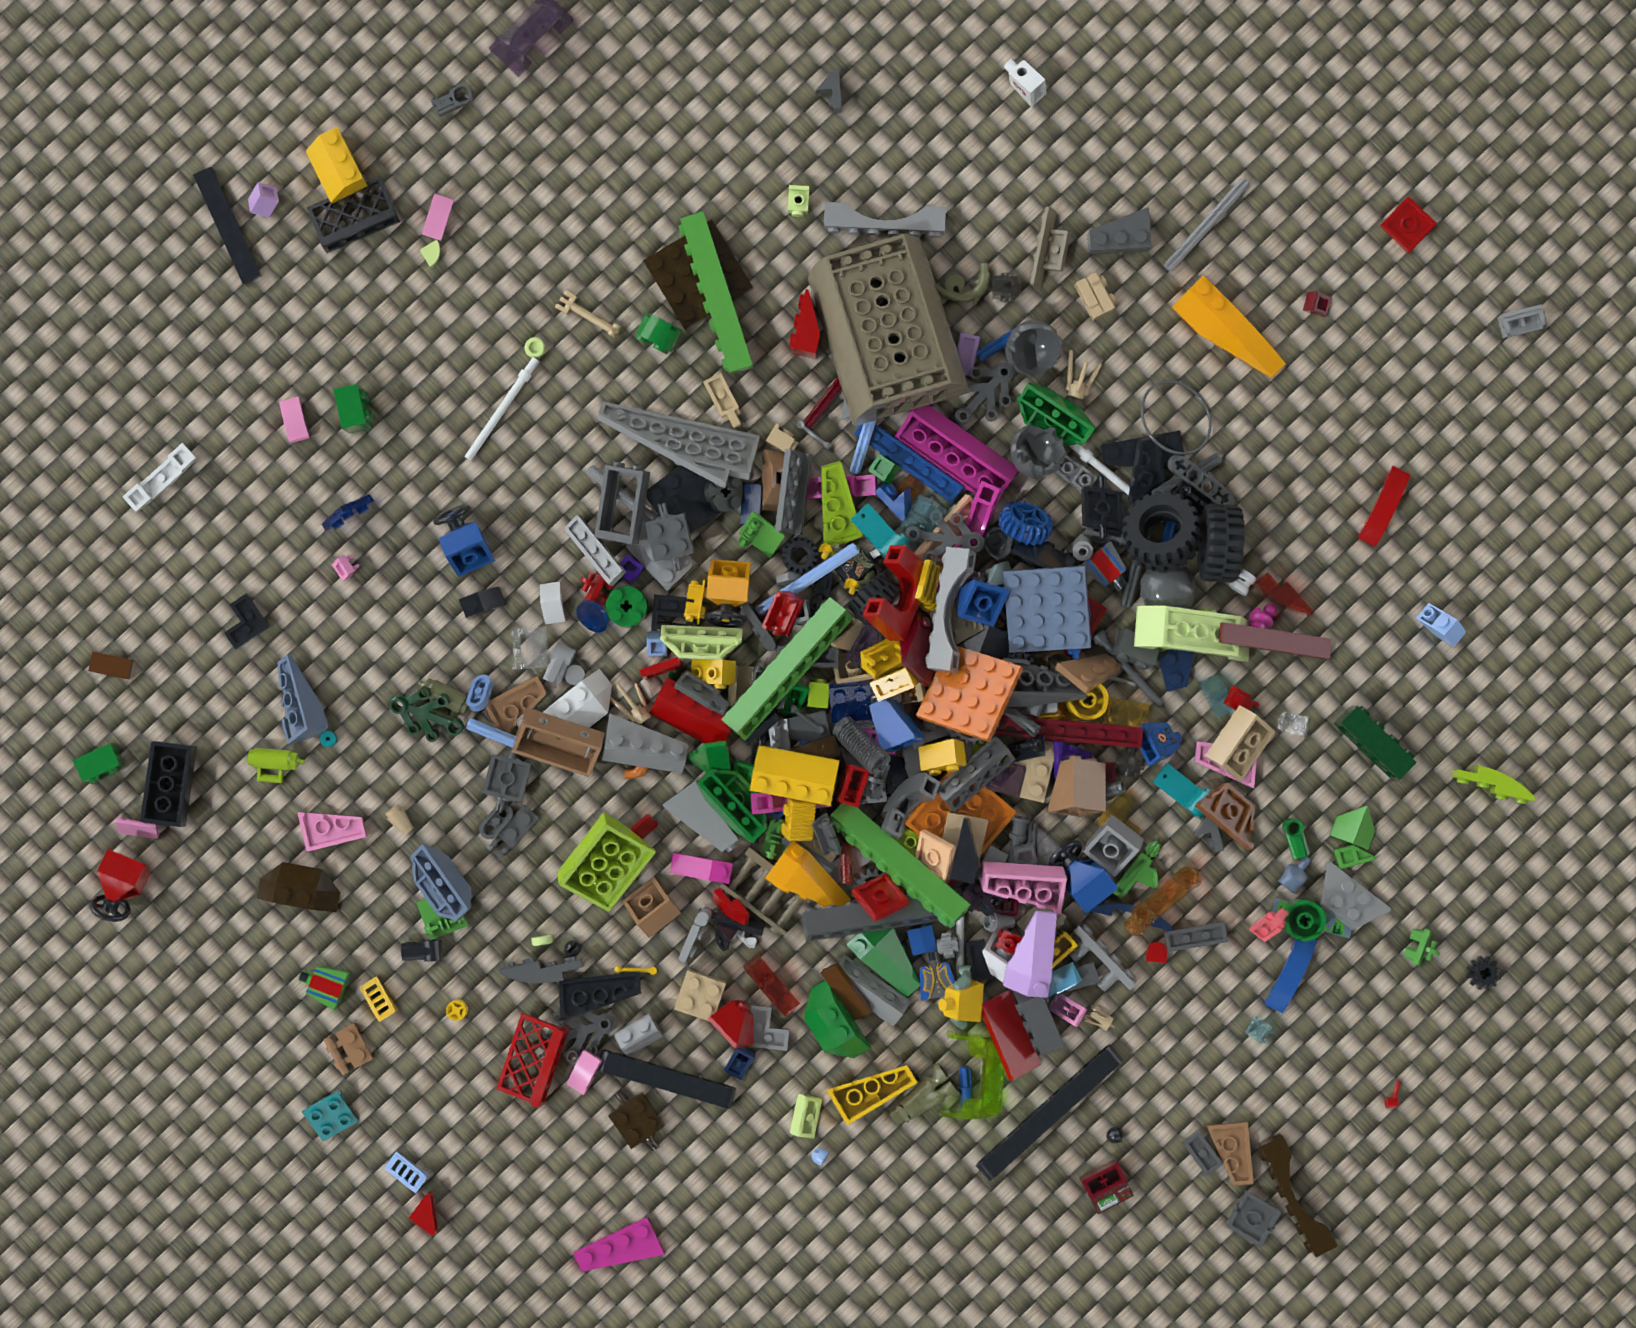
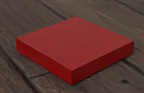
M1407 196L1379 227L1409 254L1435 227L1437 222Z
M675 657L640 669L639 671L641 677L647 680L668 673L671 670L674 671L682 668V663L679 657Z
M887 873L852 889L853 896L874 922L909 906V900Z

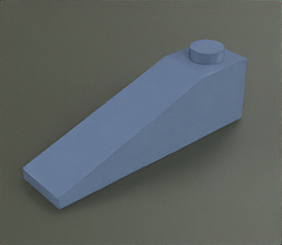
M287 654L277 664L279 687L283 689V700H280L281 707H285V719H282V725L287 744L290 745L320 735L328 729V721L321 704L292 655Z

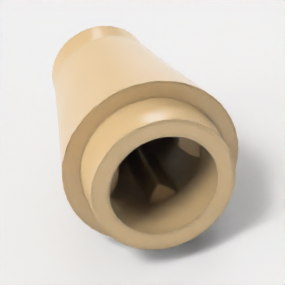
M399 804L385 813L388 817L387 820L402 832L403 835L413 829L404 808L400 807Z

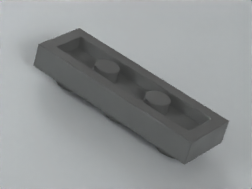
M1224 921L1164 931L1167 952L1228 942Z

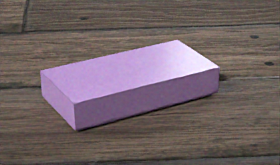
M960 333L957 351L965 376L970 377L969 372L975 364L980 337Z

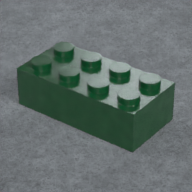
M1358 705L1349 706L1333 725L1391 780H1401L1417 763L1413 759L1415 757L1413 753L1407 748L1403 750L1398 745L1400 741L1394 735H1388L1384 731L1385 727L1378 720L1373 721L1369 717L1370 712L1365 707H1359Z

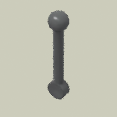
M791 705L789 707L790 712H795L798 716H800L807 723L813 726L818 734H822L824 732L823 726H818L817 724H815L808 717H806L799 710H797V707L795 705Z

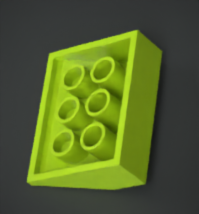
M603 812L557 871L559 885L609 912L654 856L656 850L623 823Z

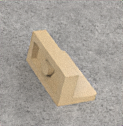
M736 665L735 685H729L728 690L729 706H734L740 696L745 694L752 686L750 683L754 681L752 680V670L754 667Z

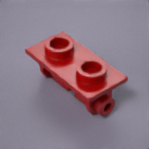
M1000 929L997 935L999 939L995 947L1014 954L1018 943L1020 944L1023 937L1006 929Z

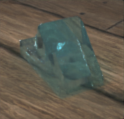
M1217 674L1198 682L1215 719L1234 711L1223 704L1228 690Z

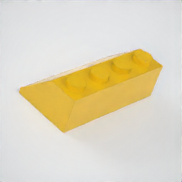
M759 745L750 791L831 806L840 760Z

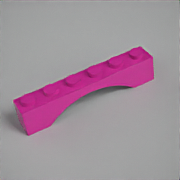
M981 481L966 521V526L971 532H977L984 537L1003 494V489ZM971 539L970 544L976 546L978 544L977 539ZM957 544L955 548H961L963 545ZM938 582V586H937V590H936V595H937V593H938L939 590H940V583H939V582Z

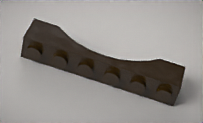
M1278 1133L1258 1143L1260 1149L1257 1152L1262 1161L1266 1160L1269 1166L1266 1170L1271 1180H1276L1278 1184L1275 1187L1280 1198H1285L1287 1202L1285 1209L1290 1217L1294 1216L1297 1222L1294 1224V1227L1299 1236L1303 1235L1305 1239L1303 1245L1308 1254L1312 1253L1315 1257H1318L1338 1247L1329 1228L1310 1217L1295 1198L1289 1176L1292 1153L1283 1135Z

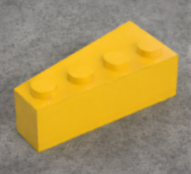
M906 1065L826 1091L848 1126L916 1085L918 1081L909 1066Z

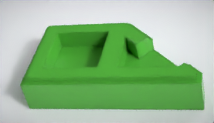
M1354 844L1333 850L1339 869L1376 860L1375 856Z

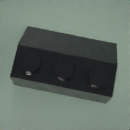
M1017 540L1010 554V557L1036 569L1072 567L1076 561V558L1072 557V552L1066 549L1059 551L1049 541L1043 542L1041 545L1035 544L1034 546L1030 543L1028 545L1024 542L1019 543Z

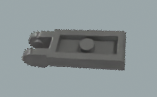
M747 601L739 605L741 615L746 620L749 619L753 624L751 629L755 635L763 638V647L767 651L776 650L778 646L777 641H775L776 639L770 630L762 628L763 620L750 602Z
M523 805L487 848L491 851L503 840L507 845L497 855L501 859L510 848H513L539 820V817L526 805Z

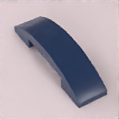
M1120 902L1101 903L1090 910L1112 916L1113 909L1149 917V926L1167 931L1172 930V927L1163 918L1133 904Z

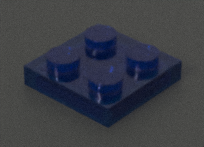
M869 681L829 684L832 723H838L841 719L848 716L852 717L855 721L872 720L869 707L871 705Z

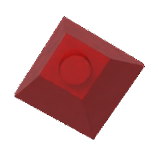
M732 1000L708 1018L711 1024L734 1048L749 1047L754 1044L753 1013L744 1001Z

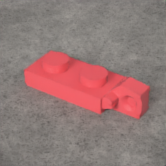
M1283 908L1278 910L1276 914L1272 911L1268 912L1254 922L1249 930L1266 942L1282 931L1287 923L1284 919L1289 913Z

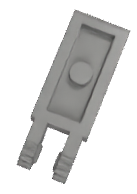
M709 907L702 908L695 918L678 958L684 963L689 958H693L696 953L697 947H695V943L697 940H701L705 932L702 927L710 921V916H712Z

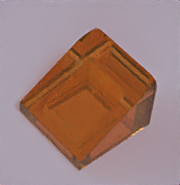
M910 474L899 484L896 490L901 495L910 486L912 502L924 487Z

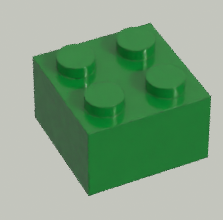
M358 384L333 389L341 428L348 434L372 429L371 423H374L372 411H369L367 403H370L368 392Z

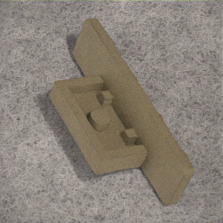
M1049 206L1045 207V211L1041 216L1042 226L1037 236V251L1033 255L1034 265L1029 275L1030 285L1036 289H1041L1045 270L1063 272L1071 236L1069 231L1053 229L1056 211Z

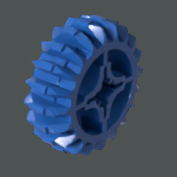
M1011 501L1003 507L999 515L998 525L1002 531L1006 532L1005 535L1011 536L1012 540L1016 539L1019 543L1024 542L1026 545L1028 543L1034 546L1035 544L1041 545L1042 542H1046L1053 530V520L1050 519L1051 516L1049 514H1046V510H1041L1040 506H1034L1033 503L1029 504L1026 501Z

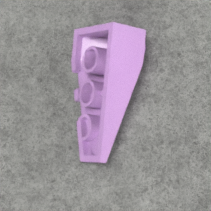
M1035 911L1025 930L1023 939L1016 946L1012 959L1006 965L1003 986L1026 996L1048 998L1052 974L1056 912Z

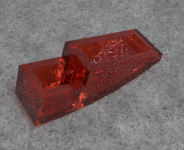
M1268 572L1264 573L1253 584L1264 596L1285 609L1306 616L1314 613L1288 582L1280 586Z
M759 954L755 955L743 966L745 972L784 1017L800 1004Z

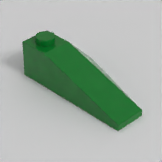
M725 741L704 744L698 750L688 754L689 761L705 773L710 769L732 771L730 753Z
M895 928L855 934L846 945L866 965L906 997L920 987L918 974L912 962L909 961L905 948L896 935L897 931Z

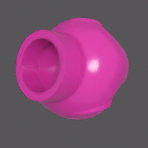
M1267 604L1263 611L1258 607L1254 608L1249 614V621L1251 622L1249 626L1265 629L1271 628L1274 622L1272 618H1277V608L1273 604Z

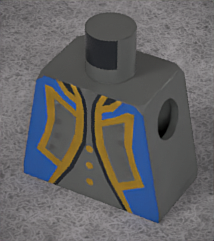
M938 951L926 953L929 965L920 967L921 1001L945 996V989L957 981L950 961L940 962Z

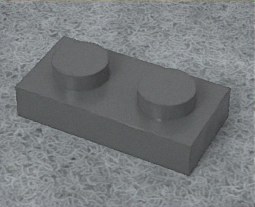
M1199 1130L1182 1141L1206 1176L1223 1165Z

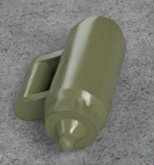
M438 680L418 681L419 686H426L431 690V695L428 699L433 701L442 693L447 694L450 698L449 703L445 707L452 710L451 714L438 708L430 712L452 719L455 713L459 714L461 712L465 714L469 708L466 702L468 695ZM421 691L423 695L427 696L425 691ZM440 698L441 702H446L444 698Z

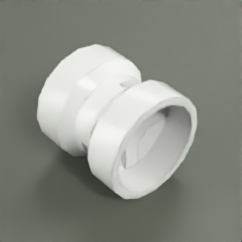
M1240 569L1238 579L1230 583L1229 587L1239 594L1246 596L1250 585H1253L1257 579L1246 570Z

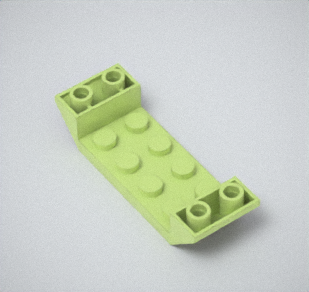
M1137 606L1134 647L1147 649L1161 647L1227 656L1229 660L1248 662L1249 648L1219 643L1220 623L1222 622L1249 626L1251 622L1241 616L1170 606Z

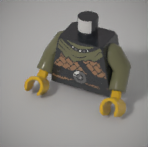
M824 543L818 551L823 552L821 557L826 560L829 556L832 557L844 548H832L829 544ZM857 546L859 553L834 569L844 582V589L848 588L851 595L858 593L868 582L877 576L874 564L882 559L877 549L866 554L861 546Z

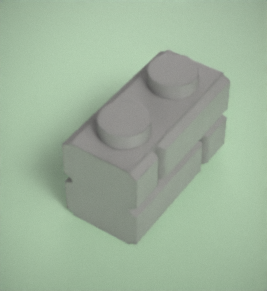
M647 1014L641 1020H637L614 1033V1036L621 1050L627 1056H630L663 1037V1034L655 1019L650 1014Z

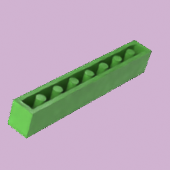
M704 212L680 218L681 225H678L681 237L685 236L688 243L684 244L687 256L692 255L694 263L690 265L693 275L698 274L700 280L696 284L699 293L704 294L706 299L703 302L706 314L710 313L712 318L709 321L712 333L716 332L718 340H715L718 352L722 351L725 358L721 359L724 371L729 370V374L733 375L751 369L753 364Z
M829 597L814 616L807 621L806 625L794 635L791 642L780 651L775 660L766 667V670L760 677L753 682L745 694L740 696L737 703L726 712L722 721L746 741L851 622L853 617L845 608Z
M842 803L831 814L830 820L833 822L832 826L835 832H840L850 845H855L861 851L865 858L871 859L876 863L880 871L890 875L895 884L905 888L910 897L919 900L922 906L928 912L934 913L943 925H948L952 928L967 912L970 904L895 839L880 830L881 827L860 809Z

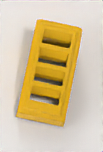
M377 976L359 987L379 1022L398 1011ZM376 984L377 988L368 993L366 989ZM380 991L381 995L375 999L371 998L372 995ZM384 998V1003L380 1004L379 1006L375 1004L376 1002ZM388 1005L389 1009L381 1013L380 1009Z

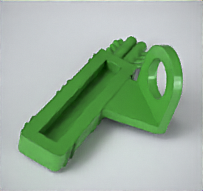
M1157 841L1149 843L1145 847V853L1141 852L1125 873H1123L1116 883L1118 889L1113 892L1117 897L1123 899L1136 881L1152 888H1158L1156 868H1150L1149 865L1153 862L1151 858L1156 857L1158 852H1160V843Z

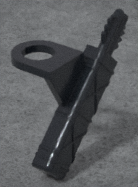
M711 909L712 916H710V919H715L714 924L720 925L717 927L715 938L717 945L722 951L729 949L730 942L738 930L757 936L763 935L765 921L749 917L748 924L742 925L729 918L720 909L717 912ZM720 937L723 939L724 945L721 943Z

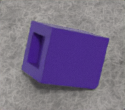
M626 555L620 563L626 571L622 577L632 584L635 583L645 569L644 566L629 555Z

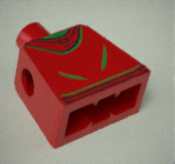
M851 764L843 766L835 789V796L838 802L858 808L870 773L867 769Z

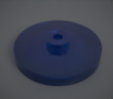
M584 600L577 606V617L587 629L601 633L609 626L608 614L596 602Z

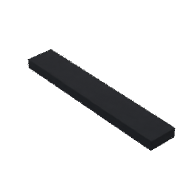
M209 167L193 174L242 284H247L262 277L213 168Z

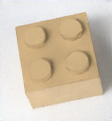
M688 969L674 1009L709 1021L708 1018L718 1009L726 981Z

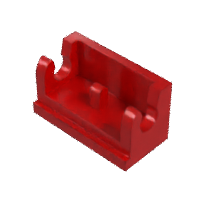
M777 591L762 628L774 630L773 634L777 636H790L804 600L791 591Z

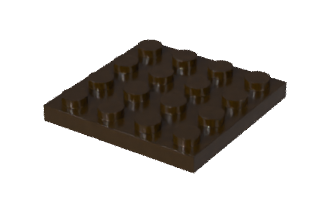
M711 219L707 222L731 299L734 301L754 288ZM684 236L644 259L643 262L681 325L686 330L708 317L710 313L706 314L703 302L706 299L704 294L699 293L696 283L700 282L698 274L693 275L690 264L694 262L692 255L687 256L684 244L688 243Z

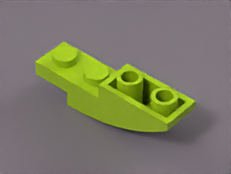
M1474 765L1473 772L1453 769L1451 777L1457 778L1458 783L1469 784L1470 781L1477 782V786L1482 788H1489L1491 785L1490 793L1496 794V799L1508 800V797L1516 798L1515 802L1521 804L1535 801L1533 794L1522 784L1494 769Z

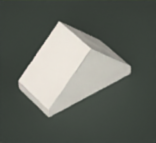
M560 582L540 584V604L545 624L566 622Z

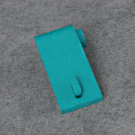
M869 503L850 519L884 558L890 545H906L909 548L907 545L909 540L902 533L900 535L895 533Z
M1166 763L1152 782L1201 820L1204 814L1195 807V804L1212 791L1206 787L1204 790L1198 788L1170 764Z

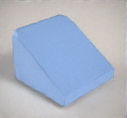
M647 632V657L668 656V646L660 640L661 632Z

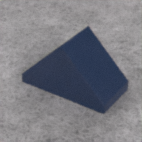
M748 1047L735 1048L723 1071L742 1080L755 1058L756 1052Z

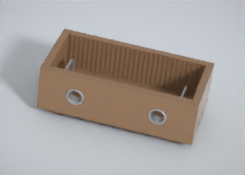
M527 707L516 733L512 752L589 777L602 749L605 733Z

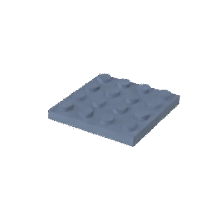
M1086 566L1003 571L1004 588L1010 590L1005 600L1009 653L1092 647Z

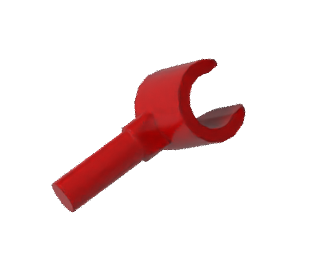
M1396 1080L1392 1097L1385 1098V1108H1396L1398 1106L1399 1100L1397 1097L1401 1084L1400 1081Z

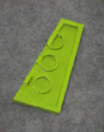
M841 461L821 466L823 544L826 543L833 547L863 537L862 532L850 520L856 515V511Z

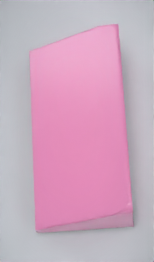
M117 818L115 820L120 834L153 839L159 838L160 824L145 823L126 818Z

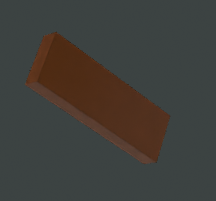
M839 963L822 969L821 975L854 1020L871 1013L872 1008Z

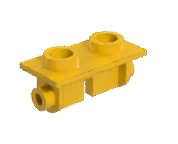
M703 580V585H699L698 581H691V584L688 585L687 599L694 600V603L686 602L684 617L689 622L697 619L698 625L700 618L704 619L706 607L702 606L703 599H707L705 580Z

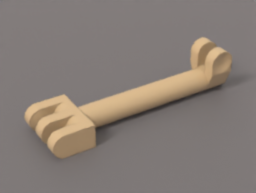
M567 290L564 291L563 294L569 297V300L561 297L559 301L564 303L565 306L562 307L560 304H556L555 308L566 315L572 310L607 331L610 336L616 338L621 330L619 325L615 323L611 325L575 303L577 296Z

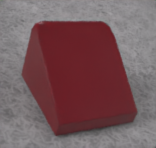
M1309 291L1303 311L1327 317L1332 297L1318 291Z

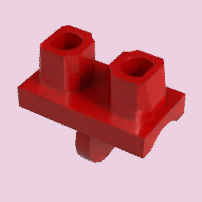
M590 572L587 579L581 577L580 581L585 583L582 591L587 593L584 601L592 605L604 606L607 596L600 593L602 586L612 589L613 586L608 585L599 572H597L596 576Z

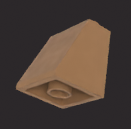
M1070 756L1068 760L1061 761L1048 812L1076 817L1106 812V763L1097 762V759L1094 758L1082 760L1081 756Z

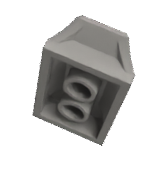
M642 521L639 544H627L626 546L667 592L697 565L689 555H683L679 558L682 570L674 572L671 560L654 562L644 521Z

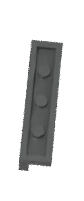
M995 736L966 761V766L959 767L958 771L953 772L941 782L937 794L955 812L1010 765L1015 758L1009 749ZM1005 755H1007V757H1006L1002 762H1000V760H1001ZM957 797H959V799L956 802H954L953 804L951 803Z

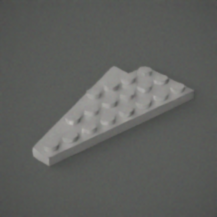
M604 401L598 415V420L673 460L677 465L684 466L723 488L726 487L729 476L749 480L760 435Z

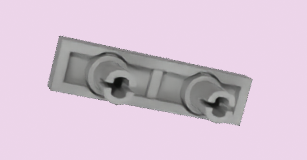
M1079 922L1073 928V932L1080 938L1081 942L1069 953L1070 957L1075 962H1078L1088 951H1093L1109 968V972L1100 979V982H1097L1098 986L1105 992L1119 980L1131 990L1136 985L1134 973L1128 968L1125 970L1120 965L1122 963L1121 960L1114 953L1111 955L1106 950L1108 948L1101 939L1096 940L1092 936L1093 931L1086 924L1082 925Z

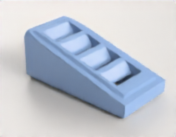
M398 1151L395 1152L385 1166L389 1173L415 1193L418 1192L429 1176L427 1172ZM399 1159L401 1161L396 1169H393V1165ZM404 1164L408 1166L403 1174L399 1173ZM410 1169L413 1170L414 1172L412 1173L410 1178L407 1179L405 1176L408 1174ZM418 1174V1175L420 1176V1178H419V1179L417 1180V1182L414 1184L412 1181H413V1179L415 1178V1176Z

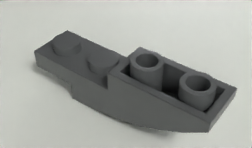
M576 956L565 958L564 963L557 964L556 961L544 963L545 967H542L541 960L535 961V957L524 959L523 964L515 965V962L503 964V968L498 971L500 975L518 981L549 983L565 980L564 972L582 968L583 962L582 958L577 959Z

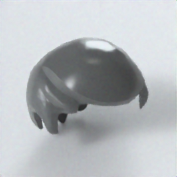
M1025 321L1019 324L1007 339L1005 354L1008 364L1013 366L1017 372H1023L1028 377L1042 375L1047 369L1053 368L1055 361L1061 357L1062 338L1057 335L1055 328L1043 321Z
M1028 425L1021 428L1013 437L1011 442L1012 462L1015 468L1024 476L1031 479L1045 478L1058 471L1060 465L1063 464L1064 456L1067 454L1064 448V440L1056 436V429L1053 426L1044 430L1036 425Z
M1179 565L1176 567L1177 570L1173 571L1170 569H1165V572H1158V569L1154 571L1146 570L1140 581V596L1144 599L1145 605L1189 609L1193 604L1196 593L1195 580L1186 566L1181 567Z

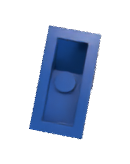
M886 482L875 491L877 496L901 521L911 513L910 486L901 495L897 493L894 486Z

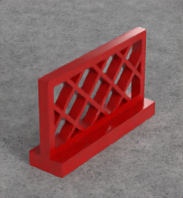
M521 1013L496 1089L527 1101L536 1108L544 1105L569 1028L559 1027L526 1013ZM525 1019L531 1021L535 1030L527 1034L523 1027ZM545 1027L553 1030L551 1038L546 1041L540 1029ZM536 1032L541 1043L532 1047L528 1035ZM524 1037L529 1049L520 1052L517 1042ZM542 1045L546 1053L543 1058L538 1060L534 1048ZM530 1051L535 1062L526 1065L521 1054ZM518 1057L522 1068L513 1071L510 1064L511 1060ZM536 1064L539 1074L532 1079L527 1068ZM524 1070L528 1081L519 1084L515 1073ZM510 1075L516 1085L511 1089L503 1086L505 1078ZM530 1083L533 1090L531 1097L524 1094L521 1086Z

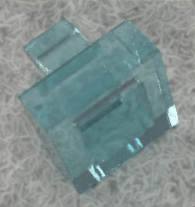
M1256 1016L1244 1033L1261 1044L1262 1042H1267L1265 1037L1268 1033L1272 1034L1273 1031L1272 1026Z

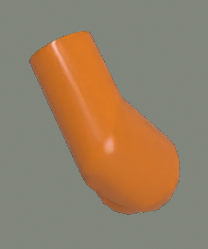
M636 766L632 769H625V779L643 777L649 768Z

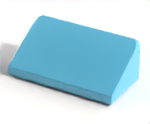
M1073 962L1052 971L1048 997L1073 987L1082 981Z

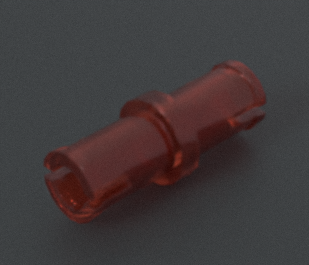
M839 843L842 845V852L839 854L840 861L838 862V866H840V884H854L852 874L854 861H852L851 845L849 843Z

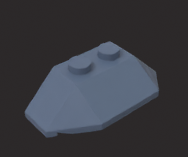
M424 843L410 856L411 862H413L414 883L437 915L457 921L471 908V887L449 856Z

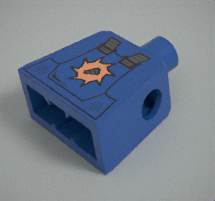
M1143 723L1140 725V727H1143L1142 748L1140 750L1148 766H1152L1170 757L1180 749L1182 736L1179 732H1173L1168 723Z

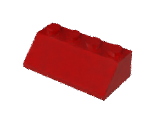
M667 677L650 710V714L704 744L726 742L732 729L722 721L725 714L722 715L706 708L674 688L676 682Z

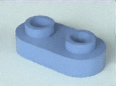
M479 675L472 681L466 702L474 712L483 710L489 702L493 688V682L489 676Z

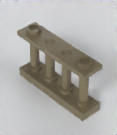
M749 847L745 852V855L748 856L746 863L728 886L722 883L720 887L729 899L732 896L736 899L738 898L743 905L770 924L771 927L769 929L778 936L780 934L785 936L787 931L783 929L784 925L801 903L804 904L805 901L810 903L811 899L806 898L804 900L799 898L800 895L795 894V899L777 923L770 919L767 914L784 891L777 888L761 910L751 904L752 900L768 881L765 877L774 865ZM758 864L764 868L762 870L763 874L743 898L734 890L750 869Z

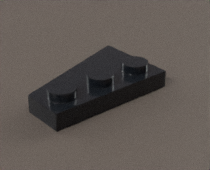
M1152 435L1160 443V437ZM1150 437L1137 441L1127 501L1130 504H1133L1138 499L1140 501L1143 500V496L1147 494L1151 496L1153 489L1165 483L1161 448Z

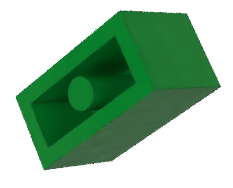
M108 743L72 760L82 782H90V784L101 781V776L107 773L109 776L121 771L120 767L125 765L115 743Z

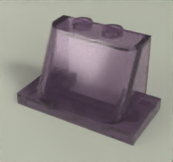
M535 0L489 47V50L519 77L532 64L524 54L551 27L558 34H561L574 20L554 0Z

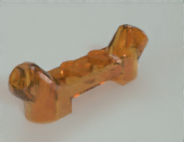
M1191 867L1180 869L1173 875L1170 881L1147 900L1141 901L1135 906L1132 914L1124 922L1127 931L1133 936H1140L1148 926L1189 892L1202 884L1201 874Z

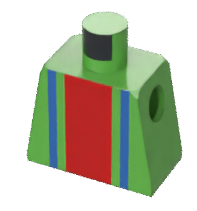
M316 966L313 973L303 969L299 981L308 984L306 991L308 996L335 1010L340 1004L351 972L326 966Z

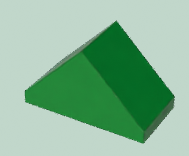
M795 684L785 695L784 708L777 709V712L796 717L797 714L790 712L789 707L795 705L797 710H800L810 687Z

